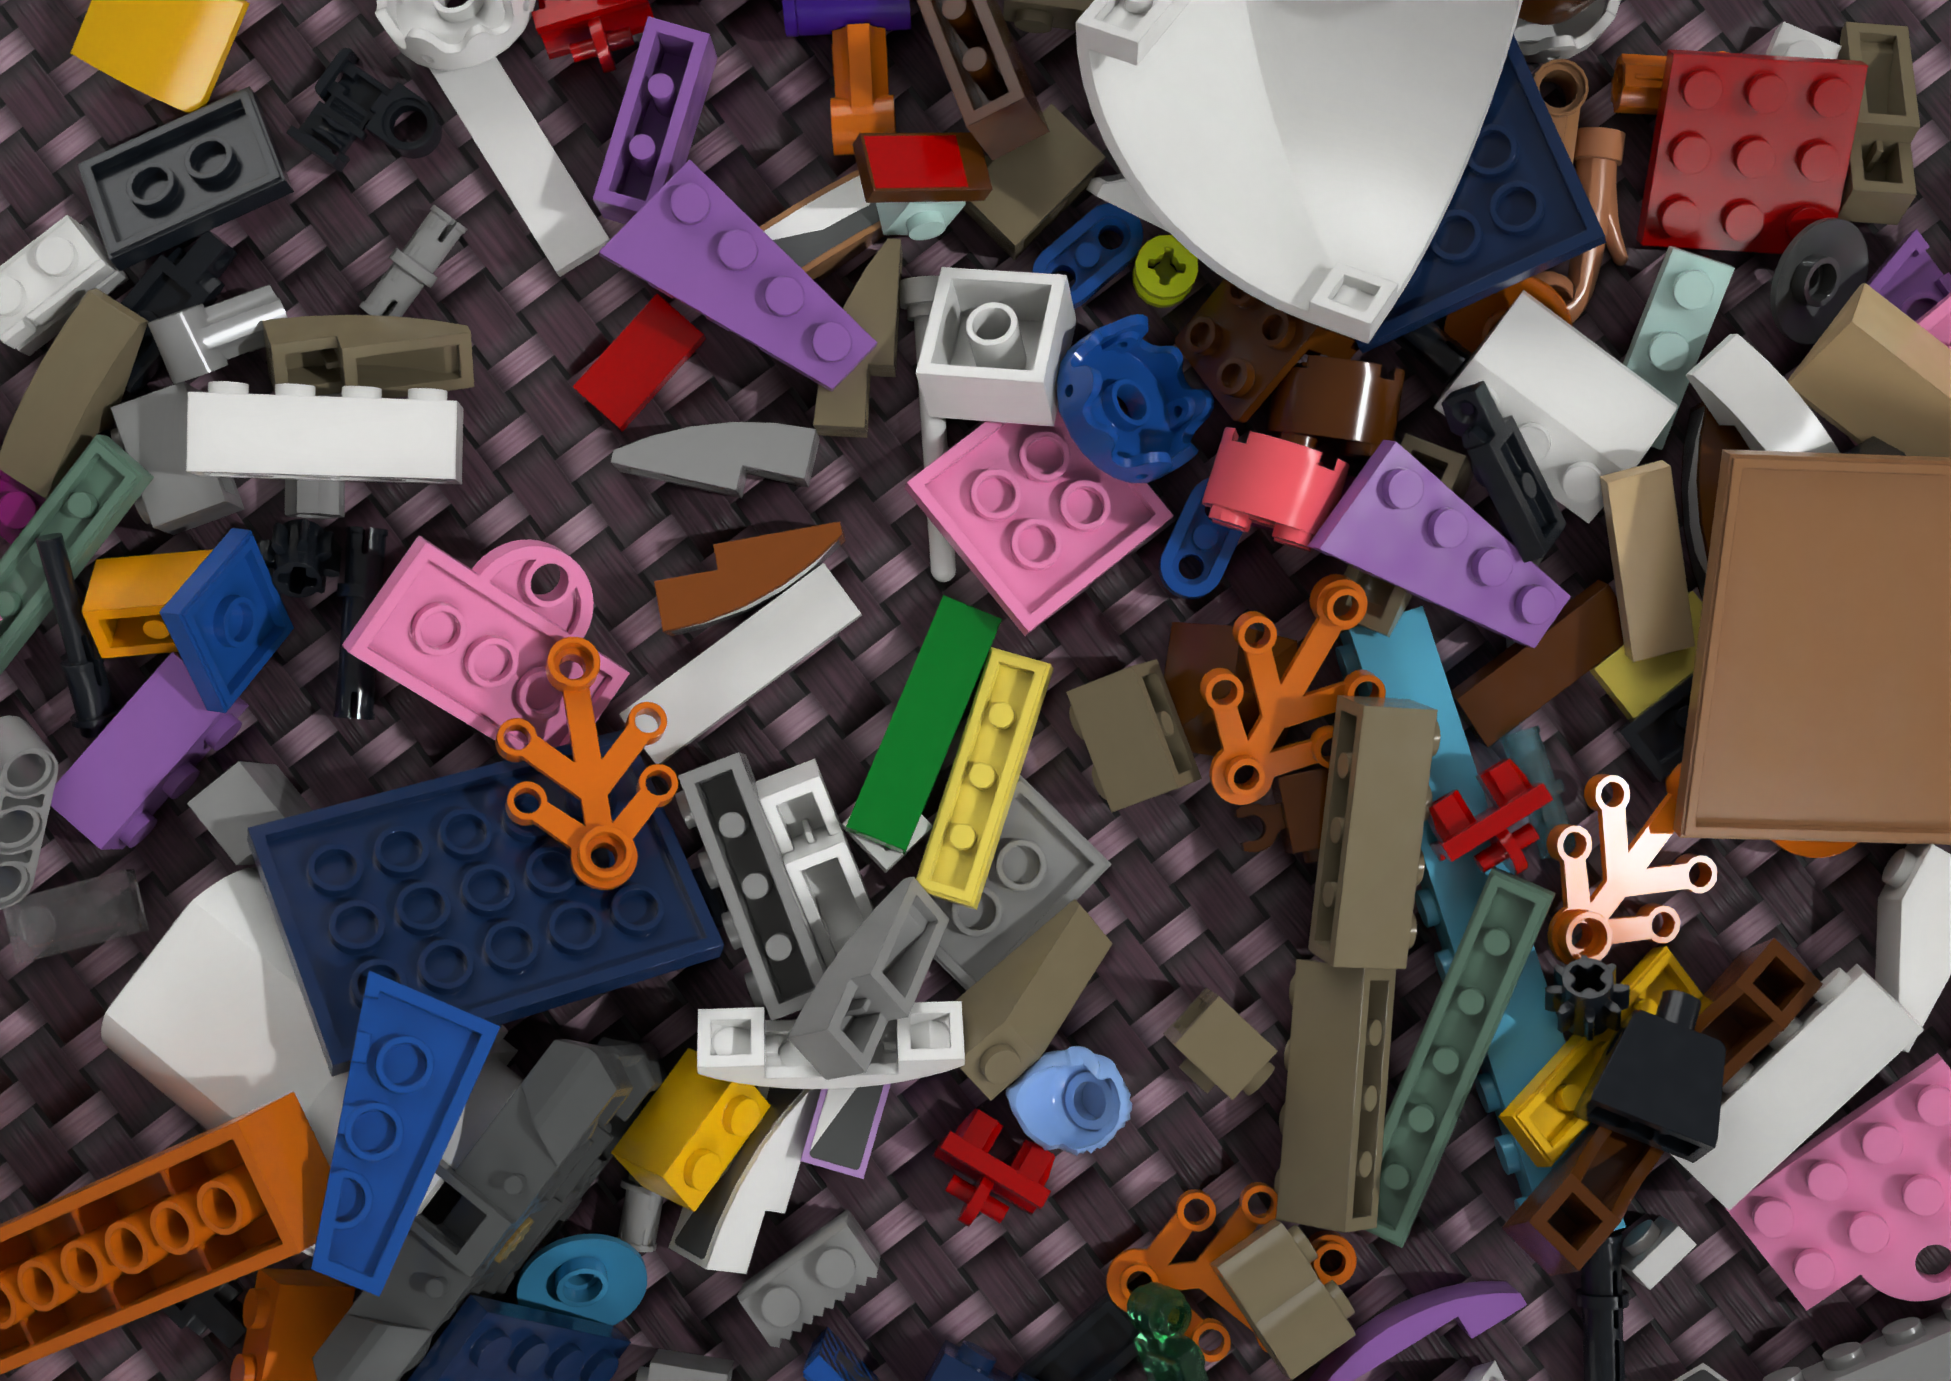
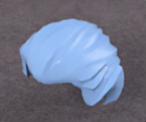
M1072 1046L1066 1050L1044 1053L1035 1064L1019 1076L1011 1086L1006 1088L1005 1093L1015 1118L1029 1138L1042 1146L1044 1150L1061 1149L1076 1156L1079 1153L1084 1154L1086 1150L1092 1153L1096 1148L1101 1149L1114 1138L1117 1131L1125 1127V1122L1130 1120V1112L1132 1111L1131 1094L1115 1063L1111 1059L1103 1055L1094 1054L1088 1048L1081 1046Z

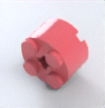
M1226 427L1202 499V504L1211 508L1208 517L1212 519L1213 523L1245 533H1249L1252 522L1272 528L1273 541L1311 552L1308 544L1338 504L1350 465L1337 459L1334 471L1322 467L1323 462H1320L1323 452L1257 432H1249L1246 444L1237 442L1239 435L1236 428Z

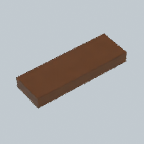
M1597 580L1563 607L1535 648L1515 642L1451 691L1456 708L1478 742L1488 748L1624 645L1618 601L1610 585Z

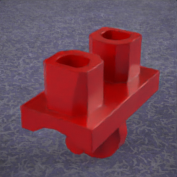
M538 0L539 10L531 12L536 30L542 38L550 60L572 54L576 63L598 56L604 73L617 70L612 52L635 45L632 35L644 31L648 16L654 18L649 0Z
M1506 758L1475 776L1493 805L1474 817L1458 790H1452L1433 801L1432 806L1428 807L1430 813L1428 821L1437 838L1436 841L1429 845L1439 861L1447 858L1450 862H1453L1489 840L1491 846L1473 856L1475 863L1483 873L1501 862L1515 876L1528 868V863L1522 849L1540 839L1537 831L1529 822L1512 833L1507 828L1554 799L1544 783L1531 784L1520 768L1510 758Z
M976 1108L963 1120L954 1133L950 1131L941 1139L932 1155L977 1182L974 1186L955 1174L949 1180L944 1191L964 1202L957 1220L969 1227L978 1213L981 1212L1000 1224L1008 1212L1009 1206L990 1196L991 1191L1032 1215L1037 1208L1042 1209L1051 1193L1044 1186L1049 1178L1055 1155L1048 1150H1044L1038 1144L1025 1139L1018 1148L1010 1165L1005 1164L989 1154L1003 1125L998 1120Z

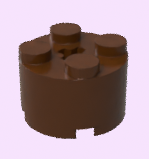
M1308 355L1307 362H1301V367H1292L1290 372L1272 391L1266 432L1277 434L1276 438L1317 450L1318 441L1339 443L1338 456L1369 460L1383 440L1395 441L1405 371L1395 368L1388 372V379L1380 378L1382 369L1380 364Z

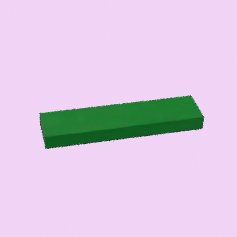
M943 595L847 822L846 831L905 855L1002 621L1001 618Z

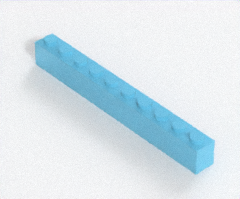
M1423 606L1404 611L1390 637L1362 626H1357L1340 633L1343 645L1336 647L1335 651L1344 679L1355 670H1368L1383 682L1386 690L1385 698L1410 699L1438 710L1437 722L1440 727V745L1437 753L1432 757L1429 778L1433 801L1452 790H1458L1474 817L1489 808L1483 788L1475 777L1478 773ZM1366 681L1357 686L1359 696L1369 697L1372 692L1371 682ZM1427 819L1424 821L1421 843L1425 869L1422 881L1420 882L1422 889L1416 891L1415 901L1424 925L1427 928L1435 926L1442 950L1435 952L1434 957L1437 970L1443 982L1491 871L1490 869L1483 873L1475 863L1473 856L1488 848L1491 844L1487 840L1453 862H1450L1447 858L1439 861L1429 845L1436 841L1437 838ZM1503 862L1495 866L1510 873ZM1534 945L1481 1066L1482 1074H1478L1475 1080L1477 1093L1487 1113L1495 1111L1502 1132L1501 1136L1494 1138L1501 1165L1507 1175L1515 1173L1522 1197L1514 1200L1516 1210L1592 1124L1590 1123L1551 1167H1536L1498 1117L1566 1043L1563 1033L1558 1031L1556 1012L1545 1010V987H1547ZM1622 1219L1615 1230L1626 1227L1624 1219Z

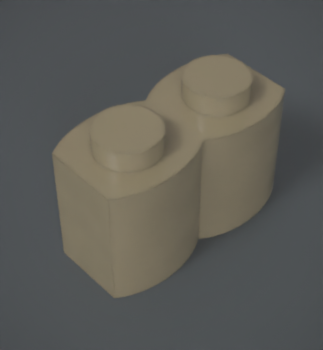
M1272 1219L1212 1261L1210 1265L1282 1374L1292 1381L1356 1335L1347 1320L1355 1314V1311L1343 1291L1333 1280L1323 1285L1310 1264L1318 1258V1255L1301 1229L1295 1224L1287 1230L1281 1222Z

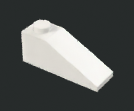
M1907 844L1905 849H1899L1890 858L1882 874V881L1886 884L1878 897L1875 981L1923 1027L1951 975V854L1933 844ZM1916 1038L1902 1051L1909 1053Z

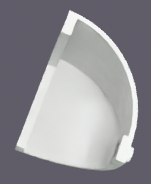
M1094 0L1076 21L1077 55L1085 93L1105 145L1121 173L1140 200L1169 233L1214 272L1251 296L1304 321L1369 344L1410 281L1453 198L1491 104L1523 0Z

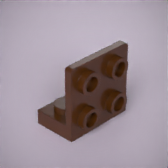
M1225 278L1175 338L1176 346L1232 420L1240 423L1248 421L1304 354L1315 356L1323 354L1328 357L1350 360L1359 350L1355 339L1278 310L1244 292Z

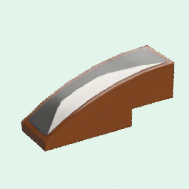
M840 521L713 544L717 570L654 581L663 632L669 636H675L708 628L747 613L782 594L820 566L845 542L844 530Z

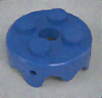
M1143 314L1130 315L1097 328L1077 341L1068 349L1063 357L1056 380L1058 410L1073 441L1097 468L1115 479L1128 483H1148L1154 481L1191 460L1199 451L1191 443V439L1196 430L1210 417L1214 409V398L1209 390L1193 389L1187 384L1183 374V354L1175 346L1152 345L1143 339L1148 333V317ZM1117 396L1121 398L1128 407L1127 415L1120 408Z

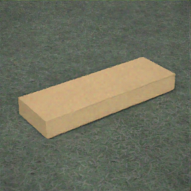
M1660 460L1599 476L1625 655L1631 661L1636 662L1694 647V634L1671 466L1665 461Z

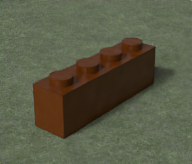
M917 0L966 128L992 161L1050 132L997 0Z

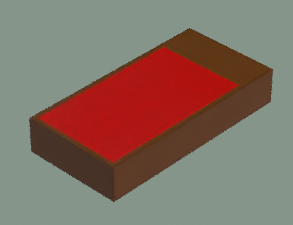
M970 132L859 133L853 143L866 203L985 201L993 190L983 148Z

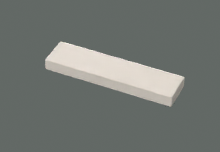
M495 57L475 67L455 71L429 68L559 277L597 255L610 241L608 235L498 59Z
M822 563L619 715L626 723L632 708L641 702H653L665 711L667 726L662 737L656 743L644 747L655 764H663L861 617L862 614L826 565ZM643 714L635 718V724L642 732L651 733L658 729L656 720L650 715Z

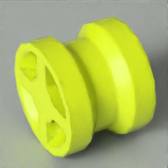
M1159 235L1148 240L1139 250L1132 271L1133 286L1137 295L1147 304L1158 308L1172 307L1181 303L1190 294L1198 273V258L1189 252L1173 235ZM1170 261L1175 266L1176 270L1182 271V273L1176 272L1175 269L1170 265Z

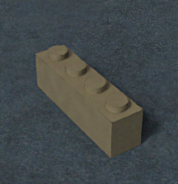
M1337 695L1308 945L1310 952L1332 967L1406 969L1408 950L1414 945L1416 940L1417 923L1413 913L1416 885L1422 881L1425 869L1421 843L1424 821L1430 816L1428 807L1432 806L1433 803L1432 791L1429 786L1431 761L1439 749L1441 735L1437 722L1438 710L1410 699Z
M1296 959L1295 975L1291 980L1289 988V999L1293 1007L1291 1035L1284 1052V1063L1288 1071L1286 1099L1279 1116V1128L1283 1135L1281 1163L1274 1181V1191L1278 1195L1276 1220L1343 1233L1377 1228L1396 969L1332 967L1323 960Z

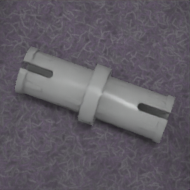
M433 204L430 208L431 211L401 251L397 247L389 256L394 262L365 302L363 301L359 307L369 315L402 317L425 285L430 288L438 279L433 273L460 236L465 234L468 229Z

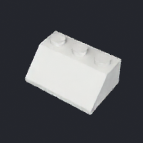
M1523 290L1445 387L1434 407L1445 416L1441 403L1451 392L1484 381L1502 417L1513 416L1553 497L1589 524L1604 507L1599 476L1637 467L1677 410L1678 405Z

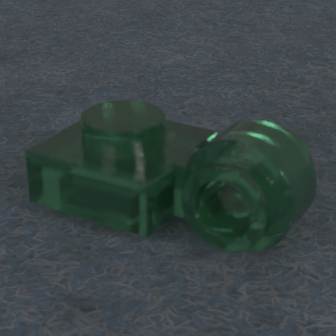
M1150 1282L1146 1285L1138 1286L1128 1299L1127 1314L1135 1329L1141 1332L1133 1341L1148 1381H1209L1204 1367L1205 1357L1203 1352L1192 1339L1183 1335L1188 1329L1192 1317L1191 1307L1184 1295L1179 1290L1159 1282Z

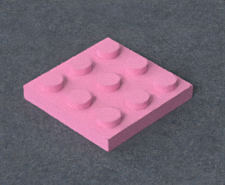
M1057 410L1054 427L985 421L910 479L904 488L1024 636L1029 634L1174 517L1148 483H1128L1115 479L1097 468L1081 452L1071 438L1059 410Z

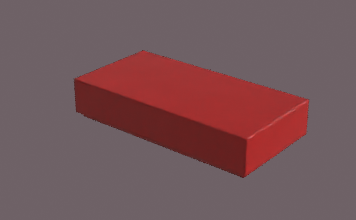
M656 294L573 385V388L623 432L706 340V337L659 294Z

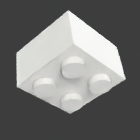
M941 267L916 369V377L929 417L1054 427L1058 410L1056 381L1058 370L1063 357L1071 347L1077 321L1067 275Z

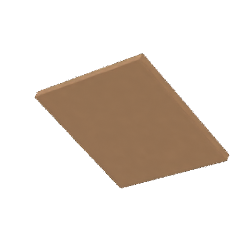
M1722 449L1673 826L1674 832L1680 838L1951 845V457Z

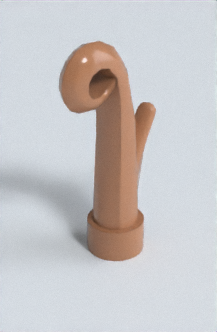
M1604 127L1579 128L1577 130L1573 163L1576 164L1575 170L1605 234L1606 245L1611 258L1617 266H1623L1628 261V255L1619 225L1616 182L1617 166L1622 165L1626 133ZM1605 243L1571 258L1569 261L1568 277L1554 271H1543L1534 275V277L1551 286L1561 296L1569 310L1572 323L1584 312L1593 295L1602 264Z

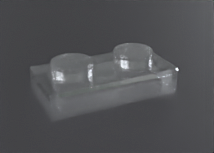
M125 869L26 895L19 903L3 909L16 964L27 963L149 931L134 869Z

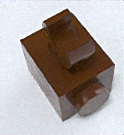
M1329 768L1275 777L1271 785L1275 804L1261 805L1253 803L1236 808L1234 810L1235 818H1244L1252 815L1257 817L1263 825L1260 837L1253 841L1240 843L1241 850L1246 852L1263 851L1273 844L1281 830L1285 853L1294 854L1302 852L1304 863L1317 862L1319 859Z

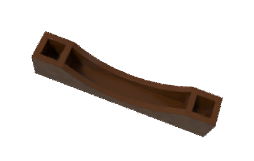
M1775 938L1740 952L1700 998L1702 1005L1694 1031L1720 1040L1725 1045L1723 1086L1760 1050L1785 1030L1823 985ZM1592 1123L1502 1226V1229L1550 1276L1580 1271L1620 1224L1641 1184L1665 1151Z

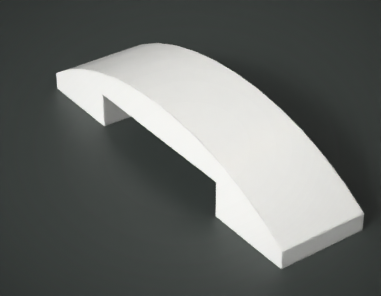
M1729 334L1685 375L1719 425H1735L1751 450L1840 453L1827 431L1800 395L1772 364L1739 334Z
M962 1001L914 1002L908 1017L888 1021L866 1073L826 1080L787 1038L797 1019L765 1020L764 1007L698 1009L697 1071L700 1075L719 1080L788 1089L858 1088L924 1078L965 1065Z

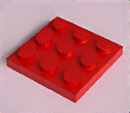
M1668 49L1636 240L1643 246H1672L1676 248L1783 254L1793 238L1809 224L1823 218H1838L1868 65L1856 60Z

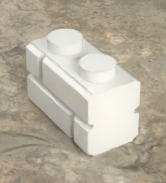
M66 215L0 266V340L4 344L30 356L59 334L65 322L88 290L97 288L106 295H109L128 281L129 278L123 270L119 271L109 260L106 248L93 232L79 224L69 215Z

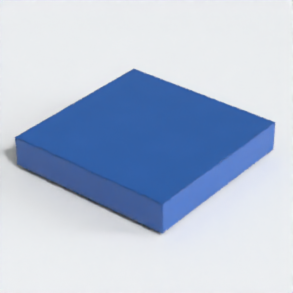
M232 528L159 612L206 709L220 713H226L294 629L281 597L273 584L272 577L252 531Z

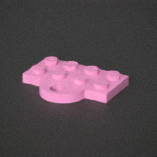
M418 535L342 646L348 653L493 740H496L498 729L505 721L512 718H521L534 726L538 737L552 747L569 744L570 737L562 692L555 689L548 681L545 665L550 649L556 642L566 637H585L593 614L592 588L585 572L575 560L561 549L543 541L529 539L505 543L489 551L470 569ZM546 564H557L560 569V579L557 586L546 594H534L531 589V579L535 571ZM599 651L600 669L594 684L589 687L595 723L630 674L621 665ZM567 661L559 666L561 673L569 679H576L583 675L581 666L576 662ZM511 731L504 736L505 743L512 749L520 750L529 744L527 737L519 731Z
M1938 1053L1791 1153L1730 1211L1726 1208L1806 1311L1859 1275L1880 1292L1906 1301L1934 1300L1951 1293V1261L1949 1266L1938 1274L1922 1273L1915 1266L1918 1253L1927 1246L1941 1245L1951 1251V1069Z

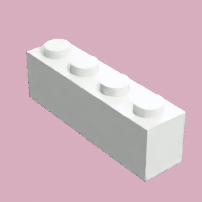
M212 381L208 382V392H188L186 471L199 477L462 484L463 407L458 401L447 400L448 391L411 388L408 389V399L382 398L381 388L343 386L341 397L315 396L316 387L312 385L284 383L275 384V395L249 394V384Z
M1858 964L1853 966L1847 973L1839 967L1821 981L1823 985L1813 995L1817 1001L1799 1018L1795 1017L1785 1030L1768 1044L1769 1047L1752 1063L1748 1062L1722 1087L1716 1147L1694 1163L1672 1155L1729 1211L1924 1031L1919 1022Z

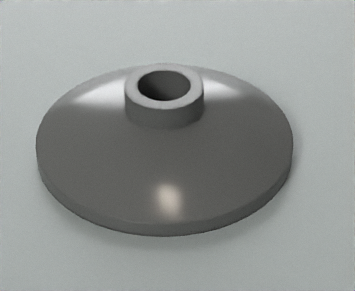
M1839 218L1817 220L1801 230L1785 249L1773 277L1770 304L1774 323L1780 333L1787 339L1800 344H1815L1861 284L1866 283L1869 265L1867 245L1862 233L1854 224Z

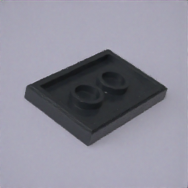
M250 86L77 164L109 260L119 271L294 192L260 101Z

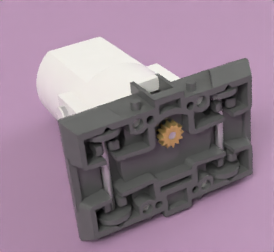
M257 868L242 869L219 880L189 902L108 1007L102 1022L101 1038L109 1049L207 1130L295 1092L329 1166H331L349 1072L331 1076ZM502 1024L498 1025L501 1026L380 1297L363 1291L312 1358L317 1380L408 1381L470 1295L503 1302L516 1285L519 1274L526 1262L540 1249L549 1245L582 1202V1196L613 1157L611 1151L666 1079L667 1073L658 1048L649 1042L614 1036L602 1037L597 1045L568 1039L554 1040L523 1080L507 1067L518 1050L503 1039L508 1030ZM315 1244L302 1252L313 1257Z

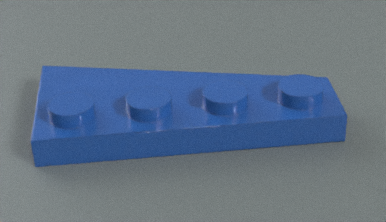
M372 971L368 972L311 1264L312 1270L380 1297L501 1026Z

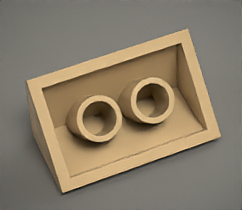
M1861 284L1787 380L1788 383L1809 407L1857 444L1875 436L1904 452L1906 456L1951 457V349L1868 284Z

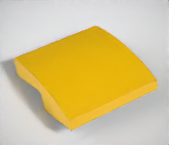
M91 0L71 54L144 94L179 110L191 113L207 106L250 3L245 0Z

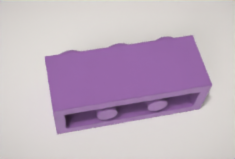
M648 16L593 196V201L605 219L626 224L686 163L717 62V54L709 33Z
M172 652L55 784L51 807L100 850L124 849L125 846L129 848L136 846L155 827L157 819L153 814L167 798H178L195 782L200 773L196 765L212 748L214 751L220 750L238 733L242 726V722L238 718L249 705L238 697L226 713L208 711L180 654Z

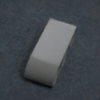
M10 715L0 717V910L12 907L22 901L33 885L58 774V762L54 754L33 728L22 718Z

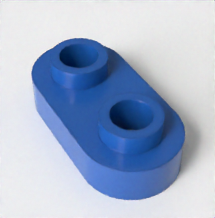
M1111 203L1099 205L1040 253L1035 260L1032 273L1055 274L1058 271L1070 273L1075 281L1074 285L1070 288L1074 309H1076L1135 260L1143 241L1141 221L1137 216ZM1105 231H1114L1121 237L1122 244L1116 249H1106L1100 244L1098 237Z
M1209 478L1201 481L1191 491L1159 560V576L1163 585L1170 593L1183 599L1201 598L1209 594L1219 584L1243 533L1213 523L1206 516L1205 505L1202 504V499ZM1185 557L1197 559L1201 565L1200 576L1196 579L1183 577L1179 571L1181 559Z

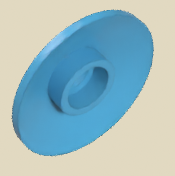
M604 1234L569 1236L543 1247L526 1262L517 1279V1302L520 1306L614 1326L629 1316L643 1299L647 1288L646 1266L638 1251L619 1238Z

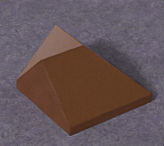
M1171 623L1164 679L1191 751L1195 754L1215 756L1222 748L1212 709L1200 693L1201 680L1210 670L1215 668L1228 669L1242 682L1244 695L1237 707L1246 736H1248L1260 715L1244 650L1236 643L1233 637V625ZM1247 628L1245 641L1247 643H1255L1263 637L1264 632ZM1277 635L1272 652L1280 680L1297 652V640ZM1221 680L1217 682L1212 689V698L1219 700L1227 697L1232 688L1231 681ZM1289 727L1284 728L1272 749L1285 746Z

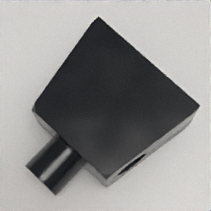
M1665 990L1662 992L1656 1015L1643 1010H1634L1621 1022V1029L1614 1032L1575 1107L1573 1115L1692 1163L1713 1150L1718 1139L1726 1048L1720 1040L1694 1031L1702 1005L1701 1001L1693 995L1682 991Z

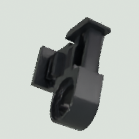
M343 48L338 52L315 85L316 93L325 104L319 101L299 130L291 125L286 132L296 143L341 173L350 161V158L345 153L354 140L359 138L364 141L368 136L364 132L365 128L373 137L399 155L416 159L425 157L436 149L442 137V125L435 111L423 98L397 82L392 90L356 66L360 59L352 49ZM342 73L343 77L339 82H336L338 74ZM408 111L421 112L427 118L425 134L414 142H402L396 138L394 133L396 120ZM332 149L337 151L339 154L336 156L333 153H331Z

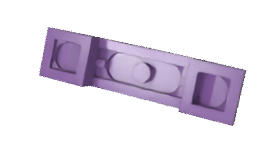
M1507 1281L1460 1283L1419 1294L1378 1314L1355 1330L1356 1335L1332 1351L1308 1381H1354L1453 1319L1473 1339L1525 1307L1527 1303L1521 1293Z

